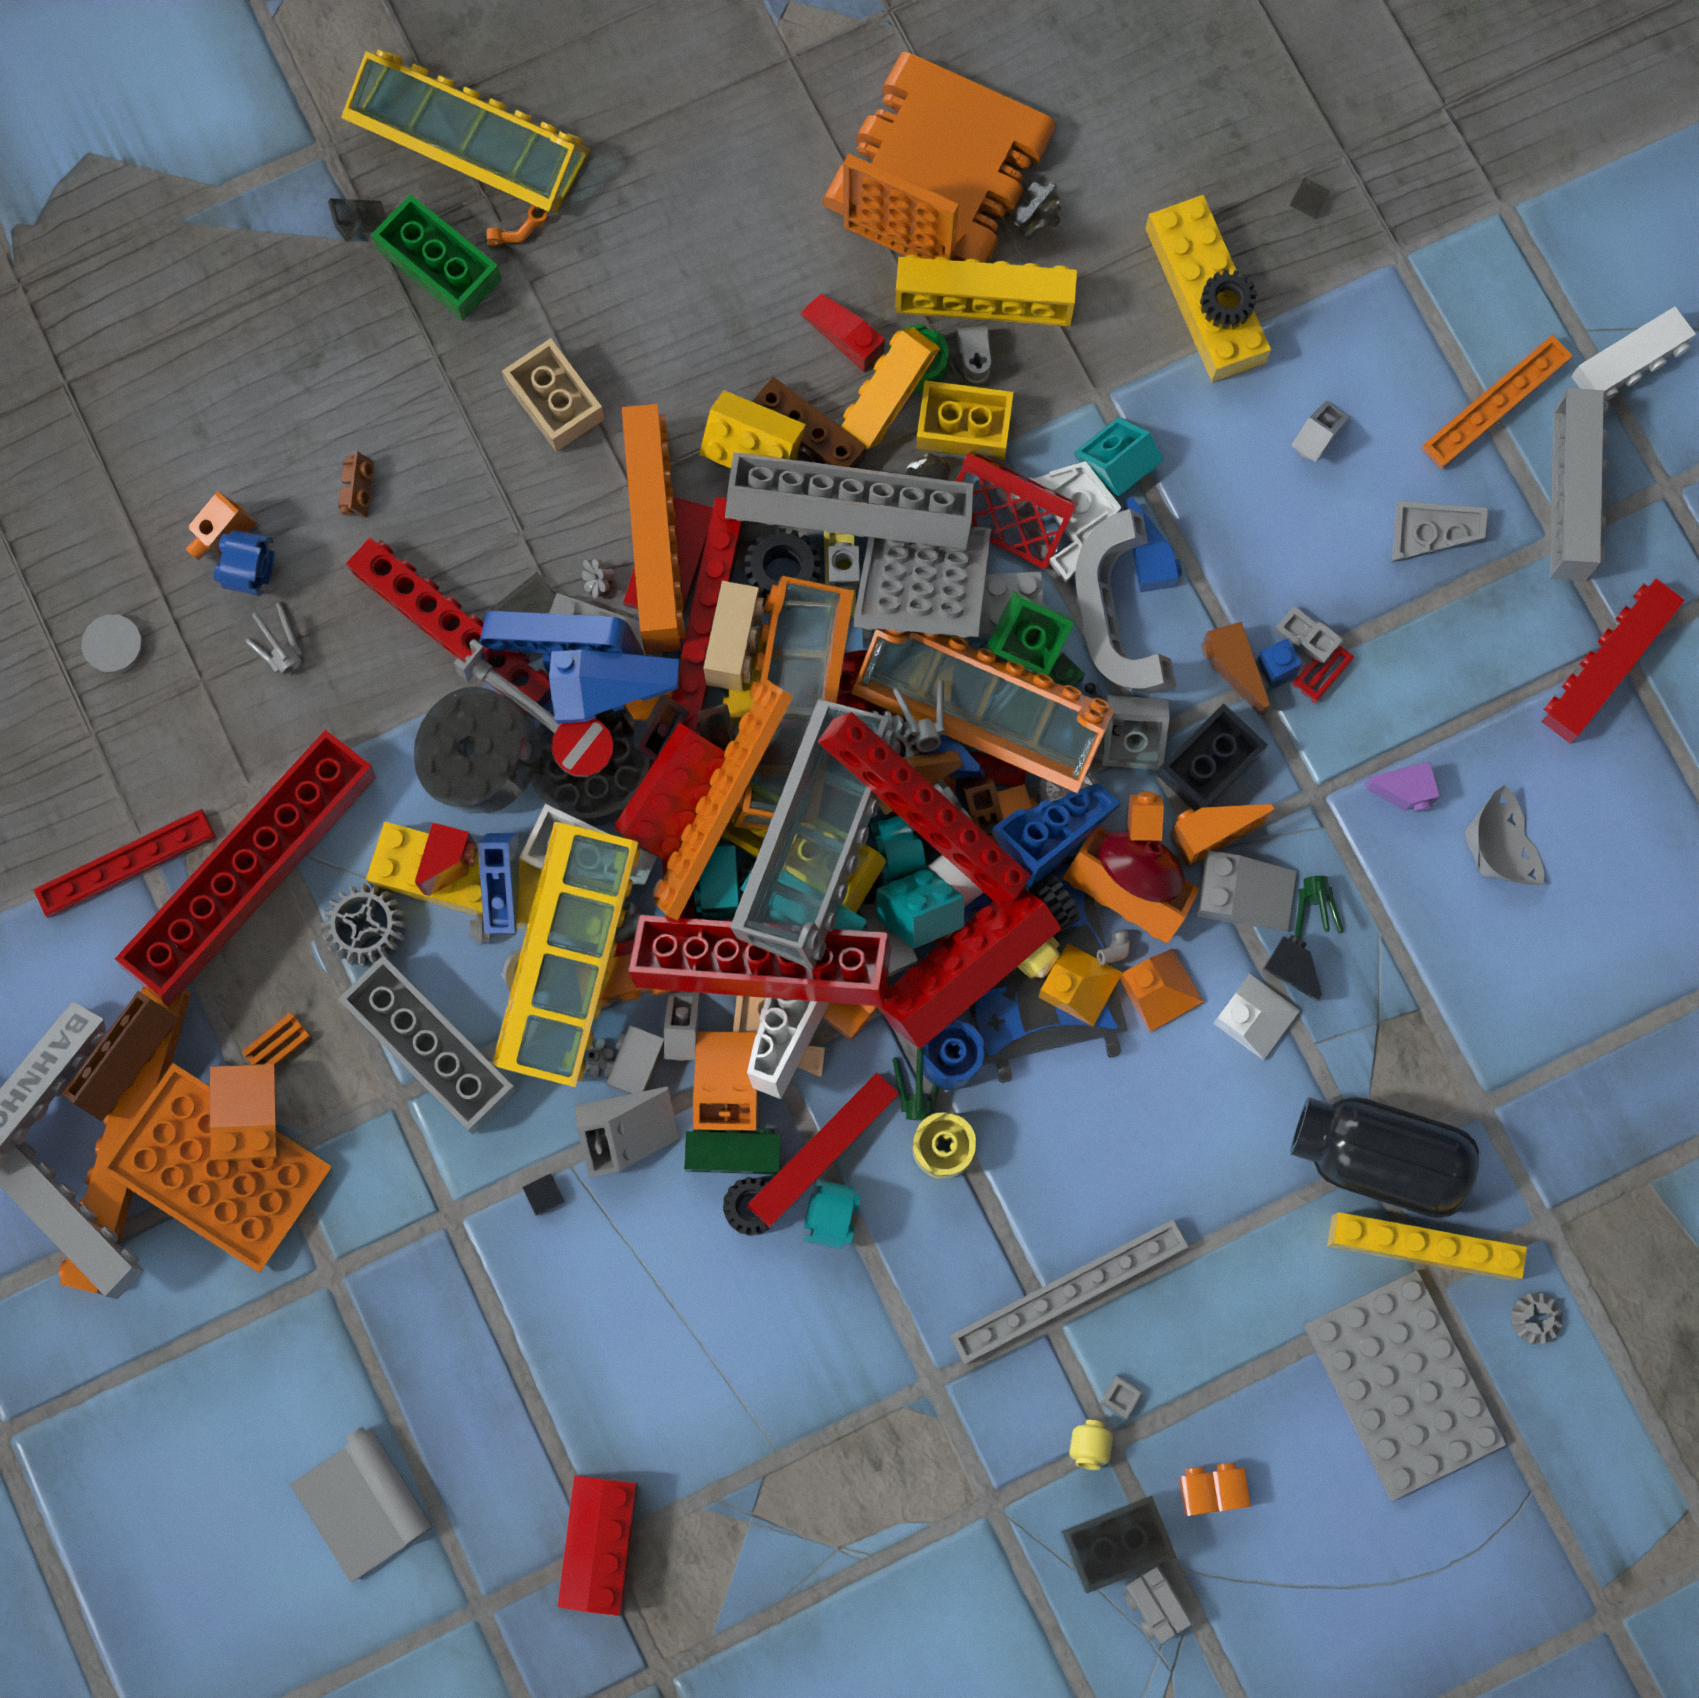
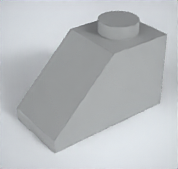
M1325 401L1308 418L1291 446L1297 449V453L1301 457L1316 462L1348 422L1350 416L1328 401Z
M668 993L664 1024V1059H675L678 1061L695 1060L696 1033L699 1021V993Z

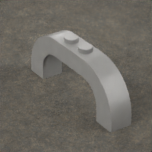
M1128 509L1102 521L1085 540L1076 564L1075 580L1078 593L1076 604L1083 619L1082 636L1087 642L1090 656L1098 670L1110 681L1123 687L1144 693L1162 692L1176 688L1171 658L1155 654L1142 659L1132 660L1126 654L1121 641L1110 578L1112 568L1117 559L1124 552L1148 543L1143 514Z

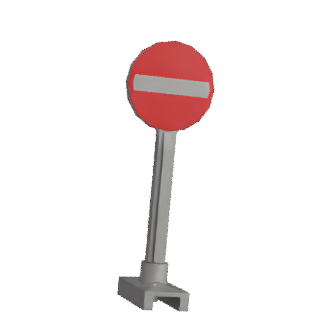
M474 639L469 643L472 656L468 655L465 658L466 663H463L458 658L456 659L454 665L458 676L466 682H469L473 676H476L481 681H487L554 732L552 752L556 763L563 771L573 776L588 777L599 773L608 765L613 754V740L610 731L601 721L592 719L587 722L557 724L553 715L492 670L493 666L486 662L487 658L483 646Z

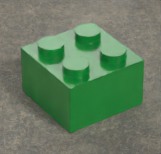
M1013 591L986 646L996 655L1021 664L1034 672L1049 676L1075 622L1066 614Z

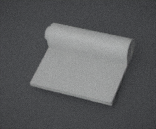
M363 1427L346 1437L349 1442L342 1450L290 1483L351 1583L433 1528L373 1430L365 1431Z

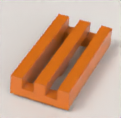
M290 1012L245 1048L242 1053L251 1065H261L260 1061L296 1032H299L301 1034L299 1037L265 1063L274 1064L275 1067L309 1040L311 1036ZM289 1024H293L291 1028H289L286 1032H284L281 1036L274 1040L270 1045H268L255 1057L253 1056V1053H255L258 1049H260L263 1045L270 1041L274 1036H276Z

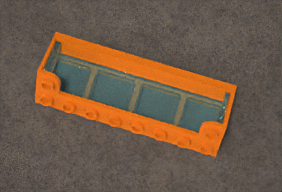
M781 576L778 585H772L764 608V613H769L768 623L762 624L759 641L764 642L763 653L758 652L754 669L759 671L758 681L752 682L750 699H753L755 691L760 685H764L766 679L792 694L793 698L732 814L735 817L733 827L768 830L818 699L836 703L854 595L853 590ZM825 748L809 790L811 795L799 824L810 831H813L817 826L824 782L822 779L825 776L823 771L826 770L828 751L826 753Z
M876 629L851 694L905 717L893 692L894 688H898L915 722L929 719L935 724L938 681L943 680L944 735L1078 793L1115 712V709L1110 707L1108 702L1100 698H1089L1082 695L1081 691L1073 686H1062L1053 682V679L1048 675L1042 673L1034 674L1025 670L1021 664L1002 660L996 657V654L991 650L977 649L968 645L965 639L958 636L950 637L945 634L929 635L924 632H897L895 630Z

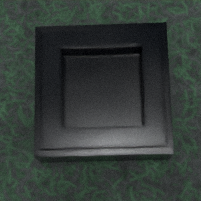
M551 1173L522 1187L536 1216L565 1203Z

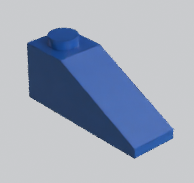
M1133 497L1127 498L1124 510L1132 509L1143 514L1148 538L1147 544L1132 548L1140 592L1175 587L1178 577L1182 576L1180 559H1175L1172 547Z
M487 833L478 842L484 933H516L519 884L517 833Z

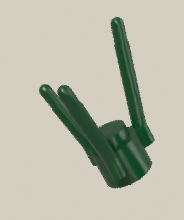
M1320 875L1305 878L1303 880L1304 888L1298 889L1299 905L1294 936L1301 939L1306 900H1309L1310 905H1319L1325 932L1330 931L1326 907L1328 902L1338 933H1343L1341 919L1333 898L1332 887L1328 883V877Z
M923 1048L917 1049L916 1094H909V1100L907 1099L899 1060L896 1057L892 1060L901 1099V1112H906V1120H924L931 1113H935L939 1087L932 1085L928 1101V1095L923 1094Z

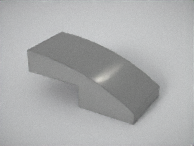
M1295 606L1291 608L1274 629V632L1283 639L1288 638L1294 647L1322 663L1329 658L1343 641L1341 637L1322 622L1315 623Z

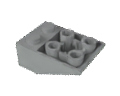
M668 1087L575 1105L577 1130L589 1177L619 1172L679 1139Z

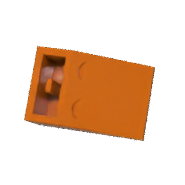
M697 1031L693 1092V1129H757L759 1121V1090L753 1089L747 1070L755 1036L758 1032Z

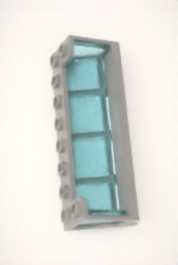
M818 699L730 927L738 939L811 969H814L817 960L820 961L824 956L826 949L825 938L828 931L831 932L834 929L837 920V914L835 913L837 906L846 897L848 889L846 882L849 874H853L857 868L858 850L860 845H864L867 841L869 834L867 826L870 818L876 816L880 803L878 796L818 743V740L834 718L853 712L898 754L900 752V743L889 717Z

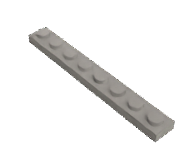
M1174 1219L957 1331L949 1337L963 1364H966L1188 1248V1245Z

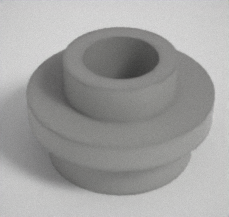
M476 914V919L470 920L469 938L475 939V945H481V942H489L490 933H484L482 915Z

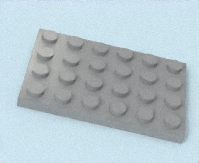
M970 526L966 549H950L943 546L920 545L913 542L890 541L869 537L855 608L854 627H862L867 630L887 629L897 632H924L929 635L948 634L964 638L970 636L979 637L991 528Z
M1418 1270L1303 1325L1390 1501H1394L1506 1445Z

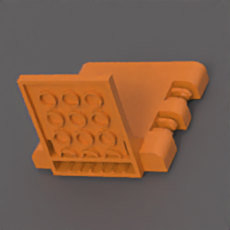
M901 52L882 87V94L885 95L882 100L883 103L897 111L898 114L895 115L889 111L878 109L875 115H868L856 136V143L859 144L856 149L860 154L873 161L869 163L848 153L822 199L823 207L843 215V226L845 229L903 256L913 254L925 259L948 257L952 261L977 259L981 263H988L997 247L998 238L994 231H996L998 225L995 221L981 213L985 211L997 217L1004 216L1006 211L1014 214L1023 197V187L1020 184L1023 176L1017 170L1007 166V163L1009 162L1020 168H1029L1031 162L1039 165L1056 133L1057 125L1051 117L912 53Z

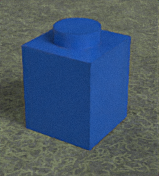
M1288 638L1262 650L1256 660L1270 687L1297 674L1302 666V662Z

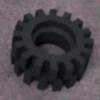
M1224 270L1222 275L1217 272L1214 274L1213 279L1210 277L1207 280L1200 304H1202V314L1206 313L1205 319L1208 322L1211 319L1214 320L1213 326L1218 327L1219 323L1223 324V329H1228L1229 325L1232 324L1234 329L1239 326L1240 322L1243 325L1247 322L1248 317L1250 318L1256 303L1257 292L1253 290L1254 283L1252 281L1247 282V275L1244 274L1241 278L1238 276L1239 271L1234 270L1233 275H1230L1229 270ZM1224 290L1233 291L1238 295L1240 303L1232 309L1224 308L1218 303L1217 295Z
M1049 873L1033 887L1029 888L1031 894L1045 902L1060 925L1061 930L1058 933H1061L1080 920L1081 916L1078 913V908L1074 905V900L1070 898V894L1064 889V885L1052 873Z
M746 1177L743 1180L739 1179L733 1186L728 1188V1192L723 1199V1212L729 1225L737 1232L747 1236L760 1235L772 1228V1226L769 1228L759 1217L753 1219L744 1217L739 1210V1204L743 1197L749 1194L757 1195L768 1184V1182L763 1181L761 1178Z

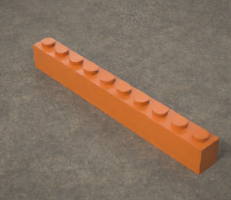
M142 987L141 992L178 1017V1019L174 1023L171 1033L163 1038L155 1049L152 1059L145 1063L137 1073L133 1085L126 1089L118 1099L114 1111L104 1118V1124H106L103 1137L100 1136L95 1146L96 1162L94 1167H90L86 1176V1185H88L86 1196L79 1201L81 1206L83 1204L89 1206L98 1215L95 1220L102 1227L105 1225L117 1234L119 1239L116 1242L118 1244L120 1243L134 1192L99 1170V1168L171 1066L192 993L187 988L168 1007L146 988ZM68 1257L67 1260L64 1259L59 1269L60 1285L103 1295Z

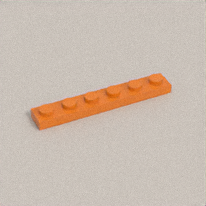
M1551 335L1424 443L1421 449L1442 470L1570 361L1573 355Z

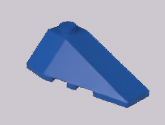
M591 650L551 652L549 681L555 721L557 724L587 722L595 719L596 714L613 709L615 712L623 709L624 704L638 699L646 701L679 689L680 660Z
M1096 783L1079 789L1078 793H1067L1064 798L1052 802L1046 800L1040 802L1039 806L1024 810V808L1016 810L993 827L992 832L997 844L1031 875L1025 884L1031 888L1057 867L1120 806V802L1101 784Z

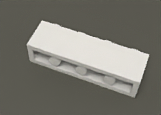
M1676 306L1580 364L1571 377L1580 389L1604 390V401H1608L1619 392L1617 389L1625 384L1627 387L1634 385L1643 377L1642 373L1649 369L1651 372H1655L1667 362L1665 359L1674 354L1675 357H1679L1691 347L1689 343L1696 333Z

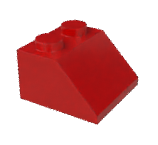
M432 822L415 878V884L424 895L430 896L468 875L470 866L475 867L479 854L471 834L468 831Z

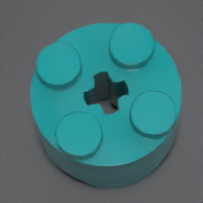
M900 816L869 823L871 836L877 847L874 850L878 851L887 860L881 870L883 881L904 878L919 870L926 869L921 839L918 838L917 832L913 831L914 829Z
M816 1179L814 1186L819 1187L817 1194L811 1193L804 1224V1228L810 1229L809 1236L803 1235V1242L841 1250L844 1244L850 1245L852 1242L854 1226L850 1225L852 1214L858 1212L861 1195L855 1193L854 1187Z

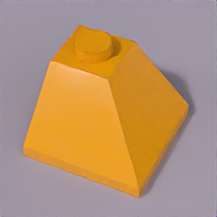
M1068 943L1042 986L1039 998L1094 1026L1123 972L1108 964L1101 965L1097 958Z

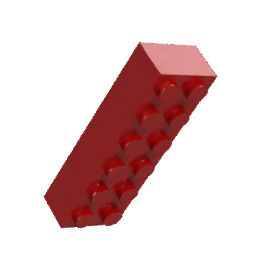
M1022 889L1014 900L1000 903L992 901L986 907L981 908L976 913V916L968 921L963 928L954 931L952 936L944 943L932 949L925 959L918 965L910 968L893 986L886 988L883 1007H877L897 1032L921 1049L1059 932L1061 927L1045 902L1025 889Z

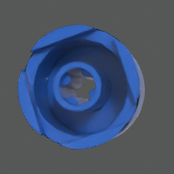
M232 530L230 534L224 533L219 544V549L222 551L221 561L215 567L214 580L220 582L223 589L261 596L265 592L260 590L262 583L269 584L272 575L275 551L269 550V543L274 544L273 538L240 530Z
M963 1021L951 1022L922 1047L924 1059L923 1075L933 1085L948 1091L968 1084L979 1071L984 1059V1043L980 1033L972 1025ZM952 1051L957 1054L955 1058H949L946 1053H951Z

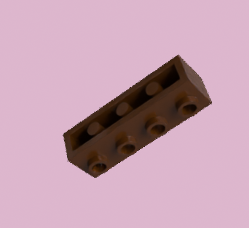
M774 376L751 401L806 424L798 452L809 462L814 460L820 464L857 468L866 458V446Z
M138 990L63 1091L62 1095L102 1122L107 1115L114 1111L117 1101L124 1091L133 1085L136 1075L143 1065L152 1059L155 1049L162 1039L171 1033L178 1017Z

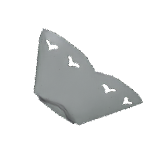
M1505 785L1491 795L1465 829L1468 849L1471 850L1477 870L1483 877L1532 886L1543 885L1544 869L1535 845L1524 835L1525 819L1514 794ZM1501 794L1504 796L1503 799L1508 801L1507 804L1499 803ZM1511 813H1513L1512 819L1515 822V826L1511 822L1507 821L1510 818ZM1523 848L1526 849V855H1528L1530 859L1526 857H1521L1523 853ZM1532 869L1535 870V873L1533 875L1535 876L1536 880L1528 876Z

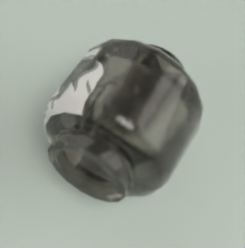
M933 453L925 454L907 466L906 475L948 481L950 479V467L947 461Z

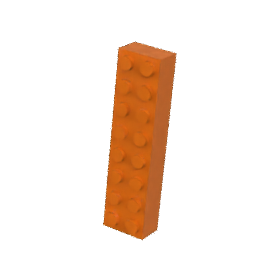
M658 404L622 407L639 623L644 652L681 650L680 640L686 638L682 612L683 600L680 588L681 576L678 564L679 554L675 531L676 519L673 507L674 496L670 474L671 462L668 450L669 439L665 414L659 415Z

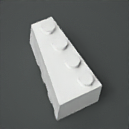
M776 998L765 999L759 1018L758 1034L755 1036L747 1070L753 1089L779 1099L782 1098L829 1002Z

